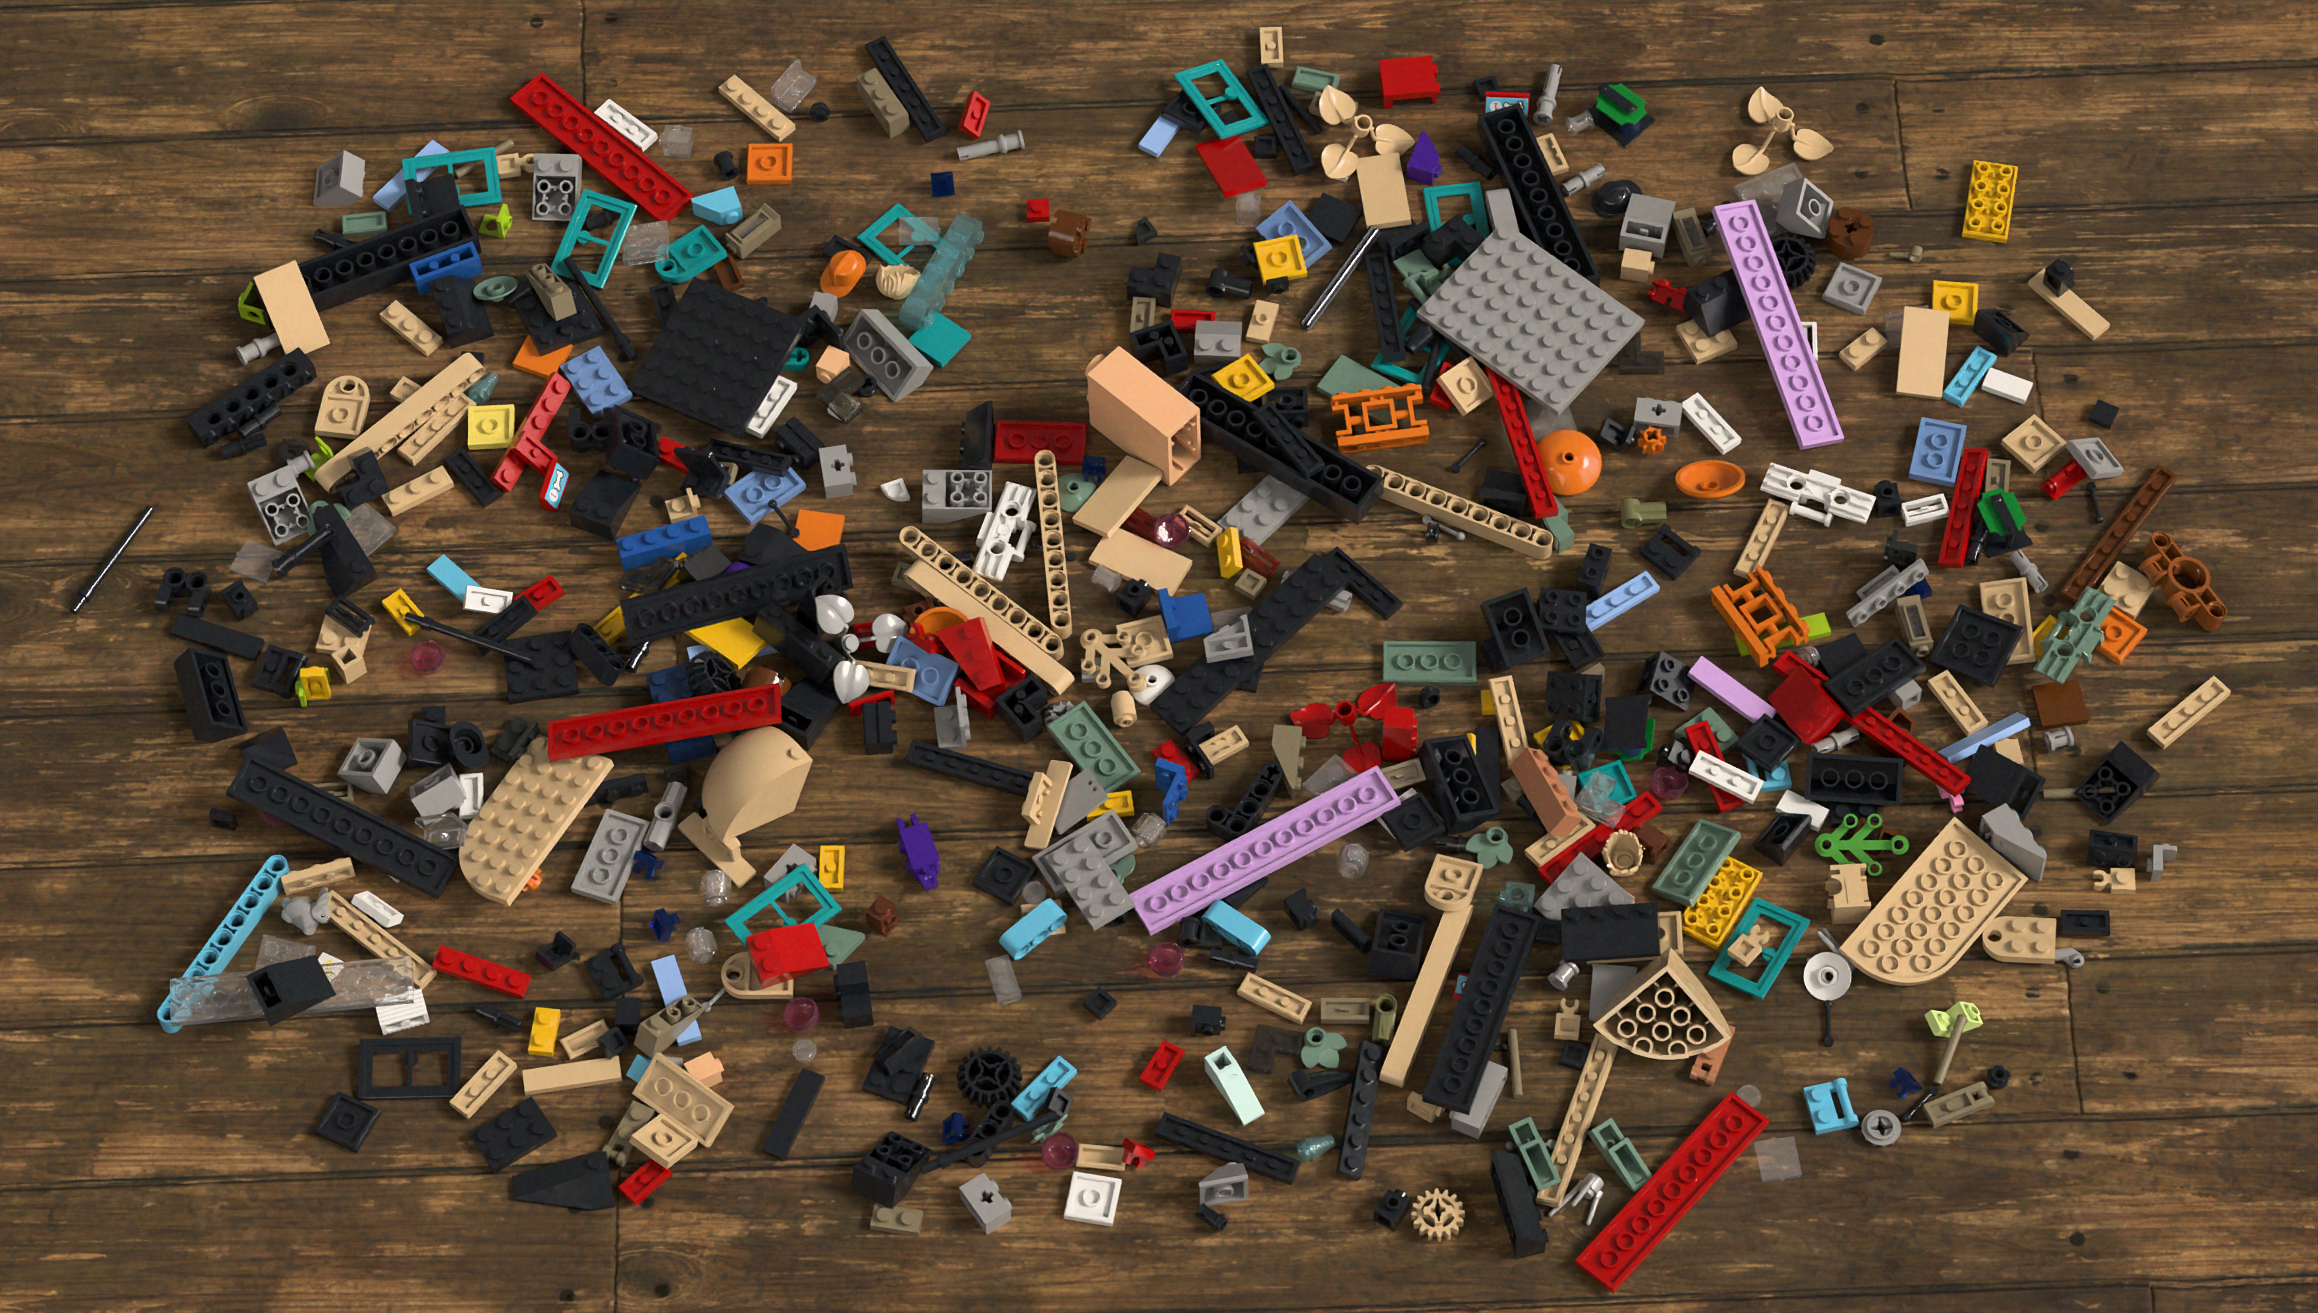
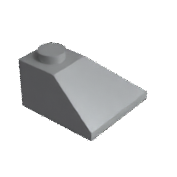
M1227 1163L1222 1167H1218L1199 1182L1200 1205L1204 1203L1210 1207L1249 1200L1248 1175L1243 1163Z

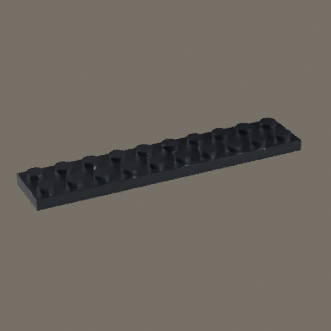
M844 543L620 600L628 644L631 646L755 614L772 602L780 607L801 602L808 588L823 573L828 575L842 591L853 588L846 546Z
M1314 553L1247 614L1254 655L1207 663L1205 653L1149 704L1150 709L1179 735L1185 736L1248 676L1257 670L1349 585L1348 580Z
M251 754L248 755L226 791L227 796L436 899H439L460 863L458 856Z
M1495 904L1424 1091L1422 1102L1462 1114H1470L1535 940L1541 916Z

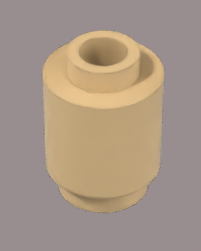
M1128 691L1114 693L1110 702L1114 723L1121 727H1129L1137 720L1134 699Z

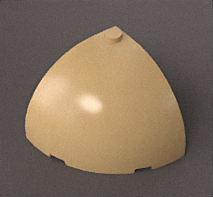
M768 725L750 728L733 738L713 760L702 787L703 809H706L709 825L721 842L794 811L813 760L797 742L783 731Z
M1671 947L1666 949L1661 956L1655 958L1626 983L1603 1007L1593 1022V1026L1612 1043L1620 1045L1634 1054L1654 1059L1674 1060L1689 1058V1056L1709 1052L1731 1039L1729 1026L1716 1003Z

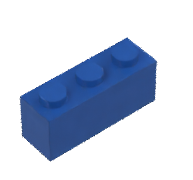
M472 241L409 264L412 280L420 296L431 292L429 281L448 275L469 279L483 274L480 257Z

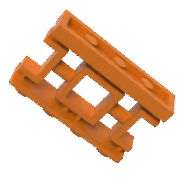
M1408 383L1402 387L1393 388L1392 386H1385L1380 388V390L1370 391L1369 389H1362L1357 393L1339 392L1331 396L1332 416L1344 414L1346 430L1336 431L1337 451L1341 454H1350L1429 443L1427 419L1415 421L1413 405L1423 404L1421 385ZM1406 399L1407 409L1395 411L1394 401ZM1361 405L1362 415L1350 417L1348 407ZM1389 408L1391 424L1370 427L1367 411ZM1409 418L1410 428L1398 430L1397 420ZM1364 424L1365 434L1352 436L1351 426Z
M1758 565L1755 567V572L1752 573L1750 571L1747 573L1749 584L1735 591H1732L1728 584L1723 585V589L1718 585L1711 589V599L1713 605L1733 632L1738 635L1750 655L1761 668L1768 664V658L1771 657L1773 659L1776 657L1774 646L1791 638L1796 646L1800 645V641L1805 644L1809 641L1808 632H1810L1806 621L1804 619L1800 620L1797 616L1794 605L1792 603L1788 604L1785 600L1782 589L1780 587L1776 588L1773 584L1770 573L1767 570L1764 571ZM1761 586L1766 593L1755 598L1752 594L1759 591ZM1744 599L1747 603L1739 606L1738 612L1733 604ZM1766 605L1773 616L1757 624L1750 613ZM1785 618L1790 626L1779 631L1777 626L1783 624ZM1769 632L1771 636L1765 638L1762 644L1758 636Z

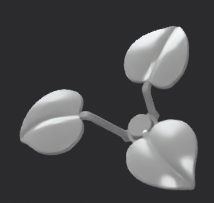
M821 595L814 598L818 624L828 634L839 633V636L835 639V648L851 661V663L840 661L833 672V684L837 697L842 704H846L862 695L868 688L870 681L866 668L862 665H855L856 661L850 653L857 650L859 643L875 640V645L879 652L891 653L898 636L906 638V634L909 633V627L907 623L896 615L882 614L876 617L872 623L871 630L874 636L857 638L853 634H846L849 628L847 623L854 617V610L850 602L836 595Z

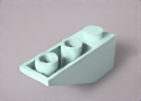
M1226 1046L1204 1057L1206 1073L1244 1126L1265 1114L1240 1066Z

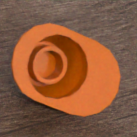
M854 250L841 251L832 256L829 265L824 270L820 279L822 291L837 296V298L846 296L866 270L864 257Z

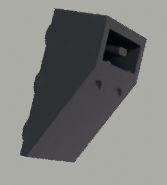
M804 677L781 697L782 723L768 726L783 731L797 742L802 749L809 751L842 703L835 691Z
M2120 741L2073 794L2105 822L2110 824L2140 799L2161 775L2124 742ZM2103 786H2113L2115 793H2098L2097 789H2102ZM2091 788L2094 790V793H2086Z
M1980 744L1965 771V774L1971 777V781L1964 789L1997 807L2006 803L2010 809H2014L2017 812L2019 819L2024 821L2046 778Z
M316 955L267 965L246 976L249 987L270 1027L336 995Z
M891 1131L853 1167L850 1190L893 1209L906 1196L921 1172L919 1166L927 1163L933 1150Z

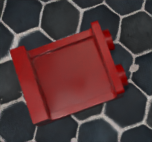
M1432 55L1379 60V79L1384 109L1393 108V100L1431 97L1432 104L1437 102V95H1440V83L1435 82V77H1438L1437 64L1432 62Z
M999 649L995 651L1006 681L1005 685L983 692L978 690L969 677L965 680L959 677L954 683L955 696V687L960 686L961 694H966L967 704L989 720H992L997 714L995 699L1026 678L1025 668L1020 663H1014L1008 659L1006 654Z

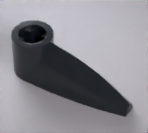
M1299 1069L1290 1074L1287 1082L1297 1098L1305 1102L1351 1084L1354 1072L1331 1070L1307 1073L1304 1069Z

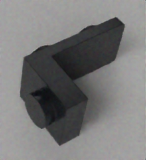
M1210 721L1205 724L1196 725L1190 732L1185 734L1186 744H1184V748L1190 757L1194 756L1200 772L1206 774L1209 779L1214 778V766L1199 746V744L1215 736L1214 726Z

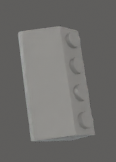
M861 309L845 333V336H843L846 345L845 352L849 353V356L868 375L875 378L876 384L894 402H898L921 386L934 368L878 309Z

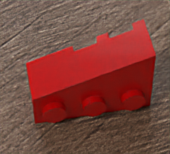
M977 617L935 632L979 691L985 692L1006 684L983 617Z
M1386 706L1383 723L1382 761L1402 763L1411 760L1412 755L1416 756L1418 718H1415L1413 708Z

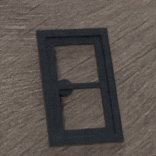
M462 1038L360 1039L358 1100L453 1098L460 1091ZM448 1051L447 1085L412 1086L413 1066L418 1063V1056L415 1052ZM407 1052L403 1057L405 1064L408 1066L407 1086L372 1087L373 1053Z

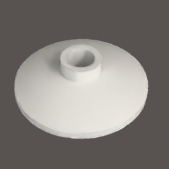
M1146 665L1136 671L1144 674L1147 687L1142 692L1135 693L1130 690V693L1138 703L1149 706L1155 698L1175 681V678L1163 666ZM1150 680H1155L1156 682H1155V683H1149L1148 681H1150Z
M1832 952L1819 953L1813 956L1806 964L1804 983L1814 997L1820 1000H1835L1844 995L1851 983V971L1848 963L1838 954ZM1829 971L1833 973V979L1831 981L1828 980L1826 977V974Z

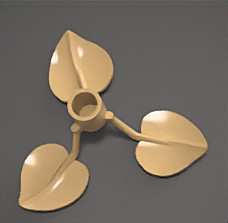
M1330 85L1325 87L1319 101L1321 117L1330 125H1337L1341 121L1343 124L1353 123L1351 131L1354 134L1346 149L1342 145L1335 143L1328 145L1323 150L1321 163L1328 178L1343 179L1350 176L1356 170L1358 156L1349 151L1357 137L1363 138L1370 132L1372 140L1377 141L1375 150L1379 155L1399 152V157L1414 145L1415 140L1407 132L1391 124L1378 126L1374 134L1372 119L1369 116L1362 114L1352 118L1356 106L1349 95Z
M1761 86L1750 99L1748 114L1757 123L1762 124L1768 121L1769 124L1773 125V128L1759 151L1751 144H1741L1733 151L1732 161L1733 167L1742 174L1758 175L1763 173L1768 168L1770 161L1762 153L1776 131L1783 133L1790 129L1792 140L1796 141L1793 145L1794 152L1805 160L1820 159L1832 152L1834 147L1823 136L1810 129H1800L1795 135V123H1792L1793 111L1788 107H1784L1777 98L1770 95Z

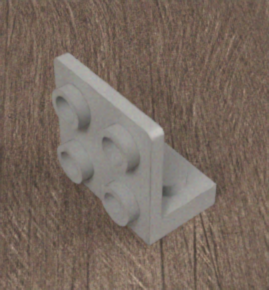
M960 686L955 687L957 705L934 707L938 747L951 751L966 750V740H971L966 694H961Z

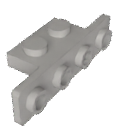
M1921 558L1901 573L1892 565L1856 591L1862 601L1846 612L1853 627L1864 623L1871 615L1883 609L1889 602L1902 595L1908 588L1929 574L1924 561Z

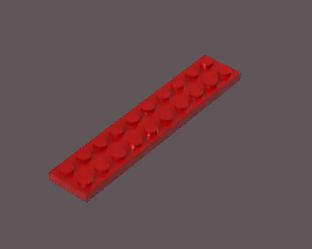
M544 73L538 74L510 97V103L572 154H579L582 157V162L661 226L664 227L692 203L691 198H695L693 193Z
M779 683L548 721V758L551 762L782 723L781 688Z
M1731 1091L1575 1260V1265L1614 1294L1769 1125V1119Z

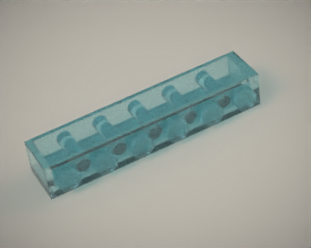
M958 212L899 311L900 325L924 333L927 326L931 327L935 320L934 313L937 310L941 311L947 293H952L956 278L962 276L966 261L972 259L975 246L977 244L980 245L984 238V232H982L983 222Z

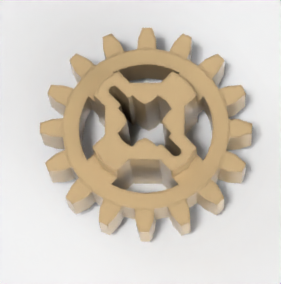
M1435 1188L1434 1194H1431L1428 1190L1425 1191V1198L1418 1196L1417 1203L1412 1205V1211L1414 1212H1411V1220H1414V1229L1420 1228V1236H1423L1425 1233L1428 1234L1429 1241H1431L1433 1236L1437 1237L1438 1242H1441L1442 1236L1450 1240L1451 1232L1457 1235L1459 1233L1458 1227H1463L1464 1225L1462 1218H1465V1210H1461L1463 1208L1462 1201L1456 1202V1194L1449 1197L1448 1190H1445L1443 1194H1439L1438 1188ZM1436 1209H1438L1440 1214V1221H1438L1436 1216Z

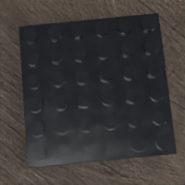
M693 277L629 384L628 390L635 396L741 439L808 325L801 319Z

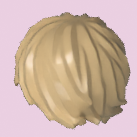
M900 263L898 266L888 265L884 267L880 264L876 276V284L883 295L899 300L906 298L913 291L918 279L922 275L918 270L909 265L903 266Z
M1621 829L1618 832L1611 833L1601 852L1605 864L1610 869L1609 874L1612 876L1624 877L1633 875L1638 871V867L1641 866L1643 850L1635 833L1632 834V832L1622 831Z

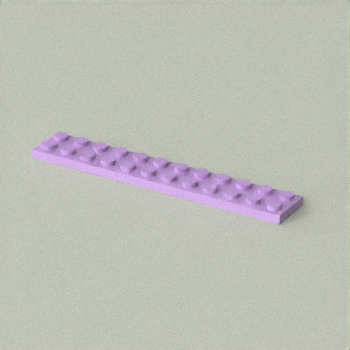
M1755 199L1714 206L1712 209L1714 219L1800 450L1841 443L1844 440L1842 430Z
M1375 766L1129 894L1135 905L1133 909L1151 936L1180 921L1182 917L1196 913L1213 904L1215 900H1220L1376 819L1384 812L1401 805V800L1379 767Z

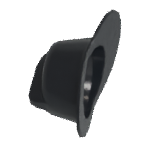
M1610 181L1603 184L1594 193L1591 205L1594 212L1599 216L1614 218L1626 212L1632 193L1640 195L1643 193L1640 187L1632 181Z
M459 721L451 727L448 743L450 754L469 768H484L490 758L482 731L475 724L468 721Z

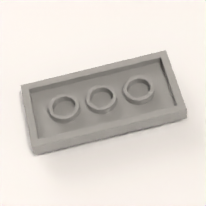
M1267 475L1217 522V525L1223 528V532L1229 527L1237 528L1240 546L1249 553H1252L1310 498L1276 478Z
M606 809L571 886L572 892L616 906L644 845L643 841L651 822Z
M1114 809L1032 857L1033 862L1056 896L1065 892L1066 889L1047 863L1045 856L1085 832L1108 865L1138 848L1136 841Z
M1086 832L1045 856L1047 863L1094 931L1135 907L1133 900Z

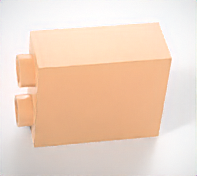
M1120 346L1107 357L1099 354L1092 359L1085 371L1088 381L1087 401L1089 402L1090 424L1134 459L1162 470L1164 476L1161 480L1170 487L1201 459L1200 408Z

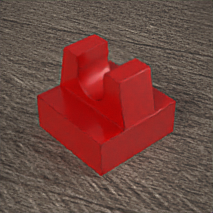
M1126 1137L1122 1144V1147L1125 1148L1122 1161L1130 1165L1132 1159L1136 1157L1133 1165L1140 1169L1143 1168L1147 1160L1152 1161L1156 1153L1145 1144Z

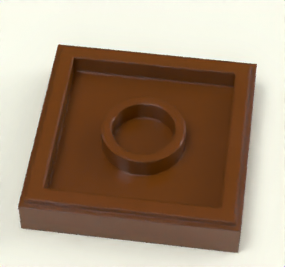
M2078 679L2065 681L2063 685L2054 682L2032 686L2031 691L2041 730L2088 724L2089 718Z

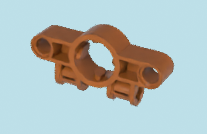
M2163 531L2154 532L2144 549L2148 559L2141 563L2138 569L2144 572L2151 580L2150 584L2152 587L2161 586L2163 594L2168 598L2166 605L2172 607L2179 616L2178 620L2180 622L2195 618L2203 629L2211 632L2216 631L2224 620L2227 609L2209 587L2211 578L2208 569L2199 560L2185 556L2167 533ZM2181 573L2191 577L2198 587L2188 589L2181 586L2175 580L2173 574Z

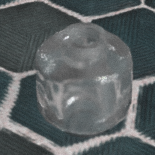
M1154 812L1151 814L1143 813L1132 826V832L1135 835L1134 840L1142 848L1146 845L1152 848L1155 847L1167 833L1165 828L1166 822Z
M1345 844L1338 854L1336 869L1345 878H1359L1365 873L1369 862V853L1359 844Z
M724 870L706 871V875L700 879L701 898L709 902L710 906L724 905V901L730 899L732 895L731 877L725 874Z
M704 927L687 932V937L684 939L683 944L688 958L693 962L699 961L700 964L711 962L713 955L718 951L713 933L710 930H705Z

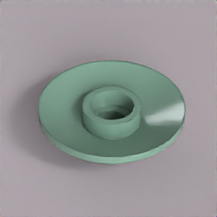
M510 276L493 277L479 283L474 288L473 294L481 300L498 302L517 288L518 283L515 278Z
M1069 473L1058 478L1060 510L1068 513H1077L1097 490L1093 480L1080 473Z

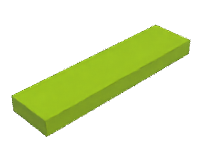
M1824 612L1800 618V620L1804 619L1809 626V641L1831 636V630ZM1785 621L1783 624L1777 626V628L1779 631H1781L1784 628L1790 626V624L1787 621ZM1769 632L1758 636V639L1763 644V640L1771 635ZM1735 633L1734 639L1741 657L1750 655L1748 649ZM1789 638L1774 647L1777 649L1794 645V642Z

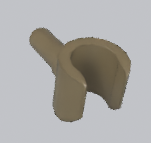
M1912 246L1910 252H1890V257L1908 258L1910 262L1918 263L1923 256V253H1921L1922 247Z

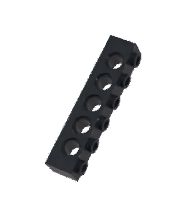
M299 347L186 418L189 432L204 449L216 444L219 439L236 431L238 427L251 420L252 415L255 413H261L271 406L272 403L276 404L283 398L291 396L297 389L311 383L317 377L314 364Z

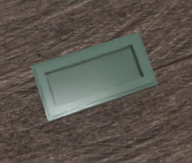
M1297 66L1292 81V88L1323 93L1327 85L1335 89L1338 88L1340 75Z
M386 211L341 216L344 238L379 235L388 232Z

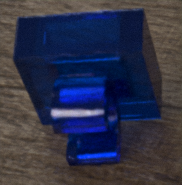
M953 171L930 173L933 197L955 195Z
M1083 455L1082 471L1085 482L1089 481V476H1097V483H1100L1102 477H1106V457Z
M1924 577L1904 593L1906 596L1919 594L1920 600L1932 596V589Z
M636 850L633 859L639 863L635 865L634 872L640 873L642 867L645 866L647 868L645 877L651 878L654 875V869H662L665 860L647 851Z
M664 908L655 910L650 925L660 943L669 941L671 933L678 929L676 924L680 923V919L676 913L667 915Z
M1902 1067L1893 1072L1897 1079L1892 1080L1889 1084L1893 1089L1899 1084L1902 1086V1090L1897 1094L1900 1098L1906 1097L1909 1092L1917 1094L1923 1088L1909 1070Z
M953 1112L943 1120L942 1143L952 1145L957 1140L964 1142L970 1137L969 1134L963 1133V1129L966 1130L970 1126L968 1121H963V1114Z

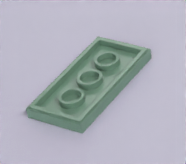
M1341 354L1317 385V391L1331 398V396L1339 392L1350 394L1357 393L1362 389L1373 391L1380 390V388L1385 386H1392L1393 388L1401 386ZM1406 399L1394 401L1395 411L1407 409ZM1361 405L1348 407L1362 415ZM1389 408L1367 411L1368 418L1379 425L1391 424ZM1403 419L1397 420V426H1399Z
M1383 641V683L1395 682L1396 686H1476V641Z
M1082 701L1046 726L1047 731L1080 772L1088 767L1106 793H1114L1141 774V770L1085 701Z
M1700 818L1651 887L1652 894L1692 908L1740 840V832Z

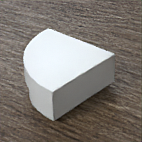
M902 478L881 485L882 492L888 498L901 502L910 500V495Z

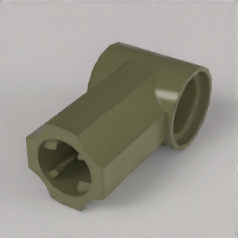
M1632 498L1620 502L1621 524L1624 528L1635 529L1646 523H1666L1665 502L1640 503L1639 500Z
M1383 994L1377 998L1375 1003L1372 1043L1379 1046L1387 1047L1393 1042L1397 1001L1392 995ZM1384 1006H1389L1392 1008V1010L1384 1012L1381 1010V1008Z

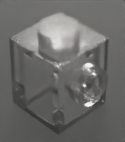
M665 125L664 133H660L659 146H662L664 156L690 158L694 141L692 127Z
M1254 192L1239 194L1236 205V225L1257 227L1261 214V194Z

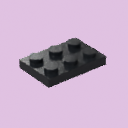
M889 1026L880 1048L904 1030ZM924 1037L928 1048L894 1075H890L874 1059L863 1083L862 1090L908 1106L911 1100L910 1094L917 1087L921 1074L935 1047V1041Z
M531 1096L469 1133V1137L495 1174L557 1137V1133Z

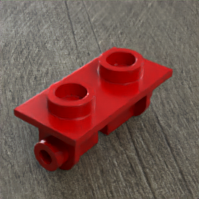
M1663 279L1658 281L1651 280L1655 287L1654 289L1650 288L1647 296L1651 297L1650 300L1666 305L1668 298H1671L1669 307L1683 313L1686 311L1682 306L1688 289L1684 287L1679 289L1673 288L1670 282Z
M2073 459L2042 482L2039 487L2056 501L2086 478L2088 474L2083 470L2078 461Z

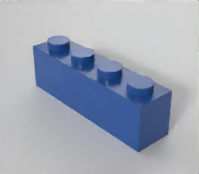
M705 515L616 539L617 550L624 572L675 559L682 552L686 555L693 554L704 545L708 548L713 544Z

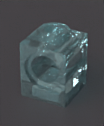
M1507 881L1506 889L1500 892L1499 904L1532 914L1535 885ZM1513 897H1519V898H1521V900L1516 901V900H1513L1512 898H1513Z

